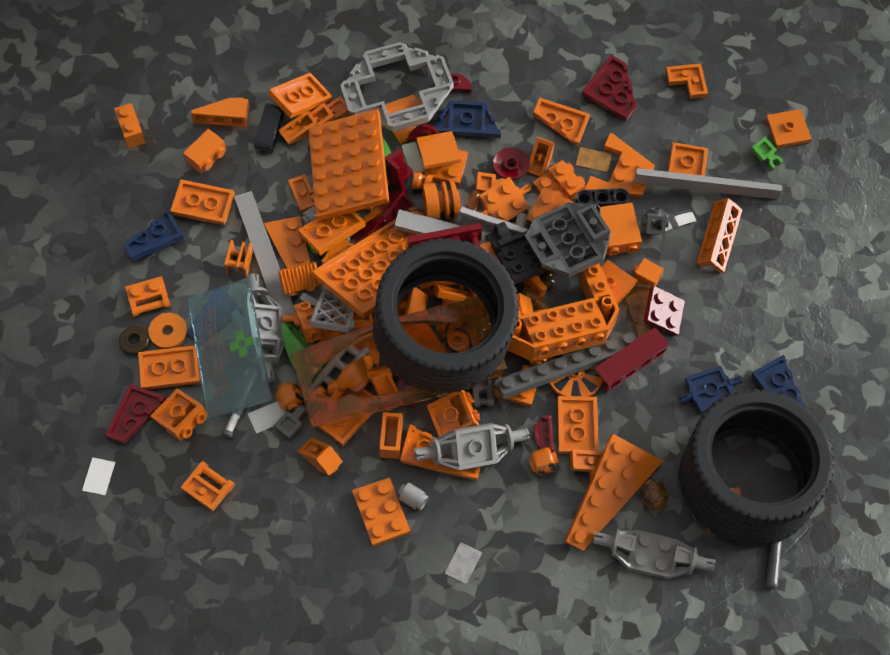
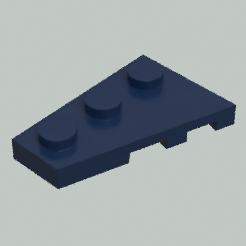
M169 209L164 211V215L158 220L154 219L150 223L151 226L146 230L138 232L124 244L132 262L184 239Z

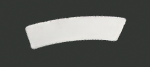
M416 142L402 145L407 164L413 169L414 174L415 171L424 172L425 169Z

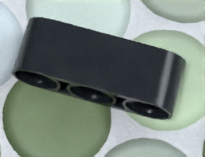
M265 104L255 137L254 149L274 152L279 135L278 130L281 128L285 113L278 105Z
M621 188L581 190L576 195L575 203L586 204L580 202L586 201L587 203L597 204L599 207L625 204L629 201V193Z

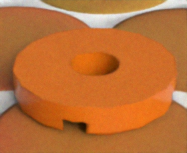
M163 313L155 317L148 329L153 345L159 349L179 347L187 337L186 323L183 318L173 313ZM166 328L173 329L170 335H164L163 331Z

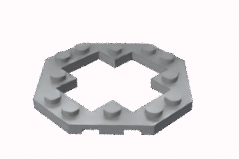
M402 42L366 51L362 56L361 62L356 64L350 72L349 78L340 85L350 116L378 109L381 127L393 132L429 122L454 87L444 57L430 55L428 51L416 47L415 49L409 48L407 44ZM406 59L410 71L424 67L428 68L435 87L419 91L422 105L389 114L384 101L366 106L359 85L376 81L372 68Z

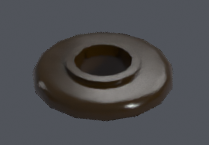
M128 327L120 334L119 345L128 354H138V352L144 351L149 345V334L141 327ZM133 337L140 338L137 344H130V339Z

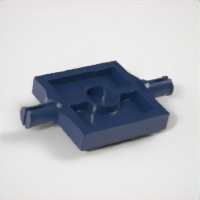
M718 366L686 377L685 383L689 393L679 395V400H681V404L692 400L699 413L702 414L715 401H719L720 398L726 397L730 393L734 394L733 386L742 384L743 380L740 375L729 379L724 373L722 366Z

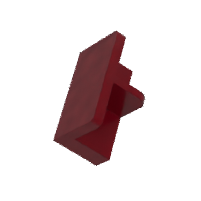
M398 148L385 157V164L391 184L399 191L406 192L404 181L413 175L414 172L406 164L403 151Z

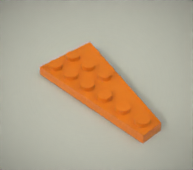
M611 434L564 542L580 551H584L594 540L595 531L601 532L663 461L615 434Z

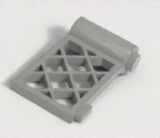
M323 286L310 320V326L348 333L349 330L354 329L356 321H353L355 312ZM325 297L333 298V300L328 301ZM340 304L341 306L335 308L333 305ZM329 308L330 310L323 311L322 309ZM347 311L348 313L343 315L341 312ZM336 314L338 317L331 318L330 316ZM324 318L325 321H318V319ZM343 321L346 325H341L337 323Z

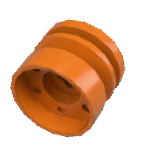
M454 180L449 181L448 190L445 181L441 182L440 191H437L435 183L422 184L423 205L427 217L440 220V213H444L446 220H450V212H452L453 219L455 220L460 210V197Z

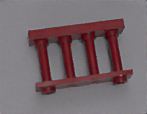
M480 223L408 236L406 249H410L411 246L418 245L420 242H428V240H437L439 238H443V240H446V238H451L452 240L459 239L462 242L467 241L481 248L479 241L482 238V226Z

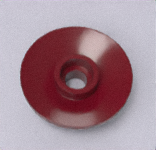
M509 147L502 149L495 155L493 167L500 177L505 179L510 177L511 180L523 177L528 172L530 160L523 150Z

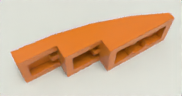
M339 96L328 105L324 102L311 112L309 110L305 111L278 131L288 144L302 140L309 136V127L341 119L349 114L345 100L342 96Z

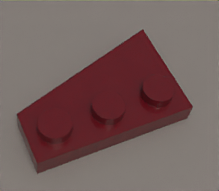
M130 384L105 437L125 444L166 400V397Z

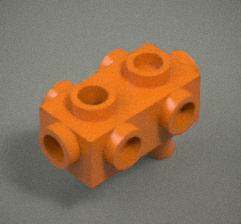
M308 301L293 305L294 314L282 316L283 322H294L295 326L300 327L306 343L321 339L320 331L323 328L310 326V320L315 308H311Z

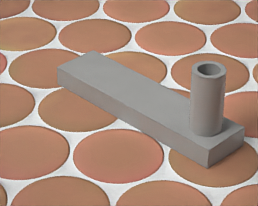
M462 206L454 223L460 226L480 223L483 232L493 233L494 225L505 222L511 237L527 230L529 231V229H526L527 215L524 213L517 215L515 225Z

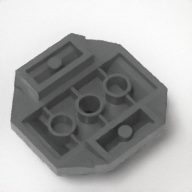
M566 203L534 218L529 231L525 235V239L543 268L570 278L604 261L611 238V230L594 204Z

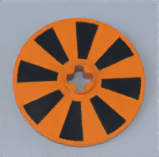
M573 352L550 357L549 361ZM597 366L578 372L577 376L572 374L552 381L549 385L561 396L590 397L599 390L603 380L595 371Z

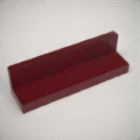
M390 191L388 193L389 203L379 205L378 208L382 211L376 217L366 222V226L359 230L349 242L354 245L395 220L399 210L408 211L414 203L404 191Z
M653 328L598 365L595 371L604 381L602 388L608 393L665 354L669 347L667 340L656 328Z

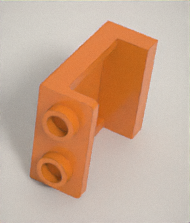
M633 203L600 207V215L611 230V238L606 255L614 256L619 253H634L640 250L642 240Z

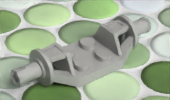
M249 274L247 276L249 289L243 292L242 297L244 300L248 335L253 337L254 343L251 345L254 355L253 366L261 368L263 382L266 383L267 380V383L275 381L273 366L280 362L279 357L285 346L281 331V325L284 323L282 321V308L269 296L266 288L260 287L259 275ZM263 300L266 305L259 304V301Z
M488 423L455 429L438 438L432 437L430 439V446L414 448L413 453L416 454H413L415 461L432 458L435 465L442 464L457 470H464L498 463L509 451L513 450L515 442L528 441L530 436H526L529 435L527 428L512 431L508 424L501 426ZM503 443L504 446L497 449L496 445ZM441 455H449L450 458H443Z
M618 528L614 535L595 531L593 544L610 547V550H612L611 556L618 559L630 571L668 580L685 574L691 575L695 568L710 572L714 571L715 559L698 556L697 547L692 548L677 539L640 530L620 531ZM619 547L621 549L629 551V556L617 550L616 548ZM676 563L689 564L688 567H675Z

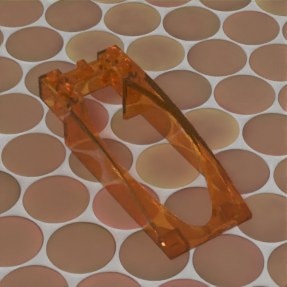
M479 297L399 317L405 331L436 324L441 338H444L448 330L467 326L473 347L484 341L491 333V325L488 319L489 314ZM373 325L291 353L312 428L450 393H432L428 390H420L418 387L367 397L338 398L325 397L315 393L312 389V379L318 370L349 346L374 339ZM504 358L489 378L501 376L505 372L507 366Z

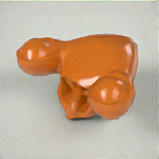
M369 355L362 356L359 360L349 363L341 371L338 379L328 384L327 392L332 396L336 388H340L342 391L348 388L355 393L364 391L368 383L367 372L373 367L372 357Z

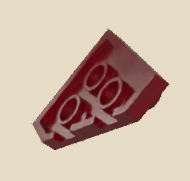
M611 55L585 86L581 95L624 121L630 118L637 107L627 72V65Z

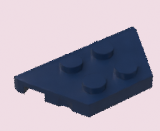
M450 100L445 111L440 114L439 120L433 126L439 133L452 131L453 135L501 138L500 129L498 130L495 119L490 114L485 102Z

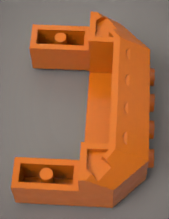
M600 264L590 267L579 274L578 280L587 300L526 315H521L519 310L517 325L507 350L533 362L605 344L616 324L619 307Z

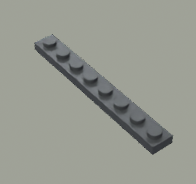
M631 331L606 340L605 344L581 349L495 380V387L503 399L600 365L634 342L637 337Z

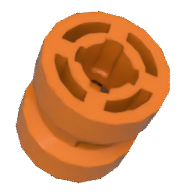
M415 171L412 189H422V184L433 183L434 175H423L422 172Z

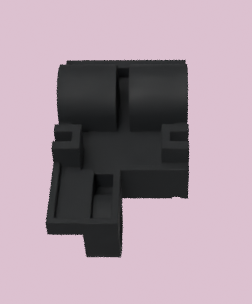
M501 222L494 225V232L485 235V237L490 242L500 263L506 268V272H509L514 284L549 271L541 266L525 239L527 231L511 237L506 223Z

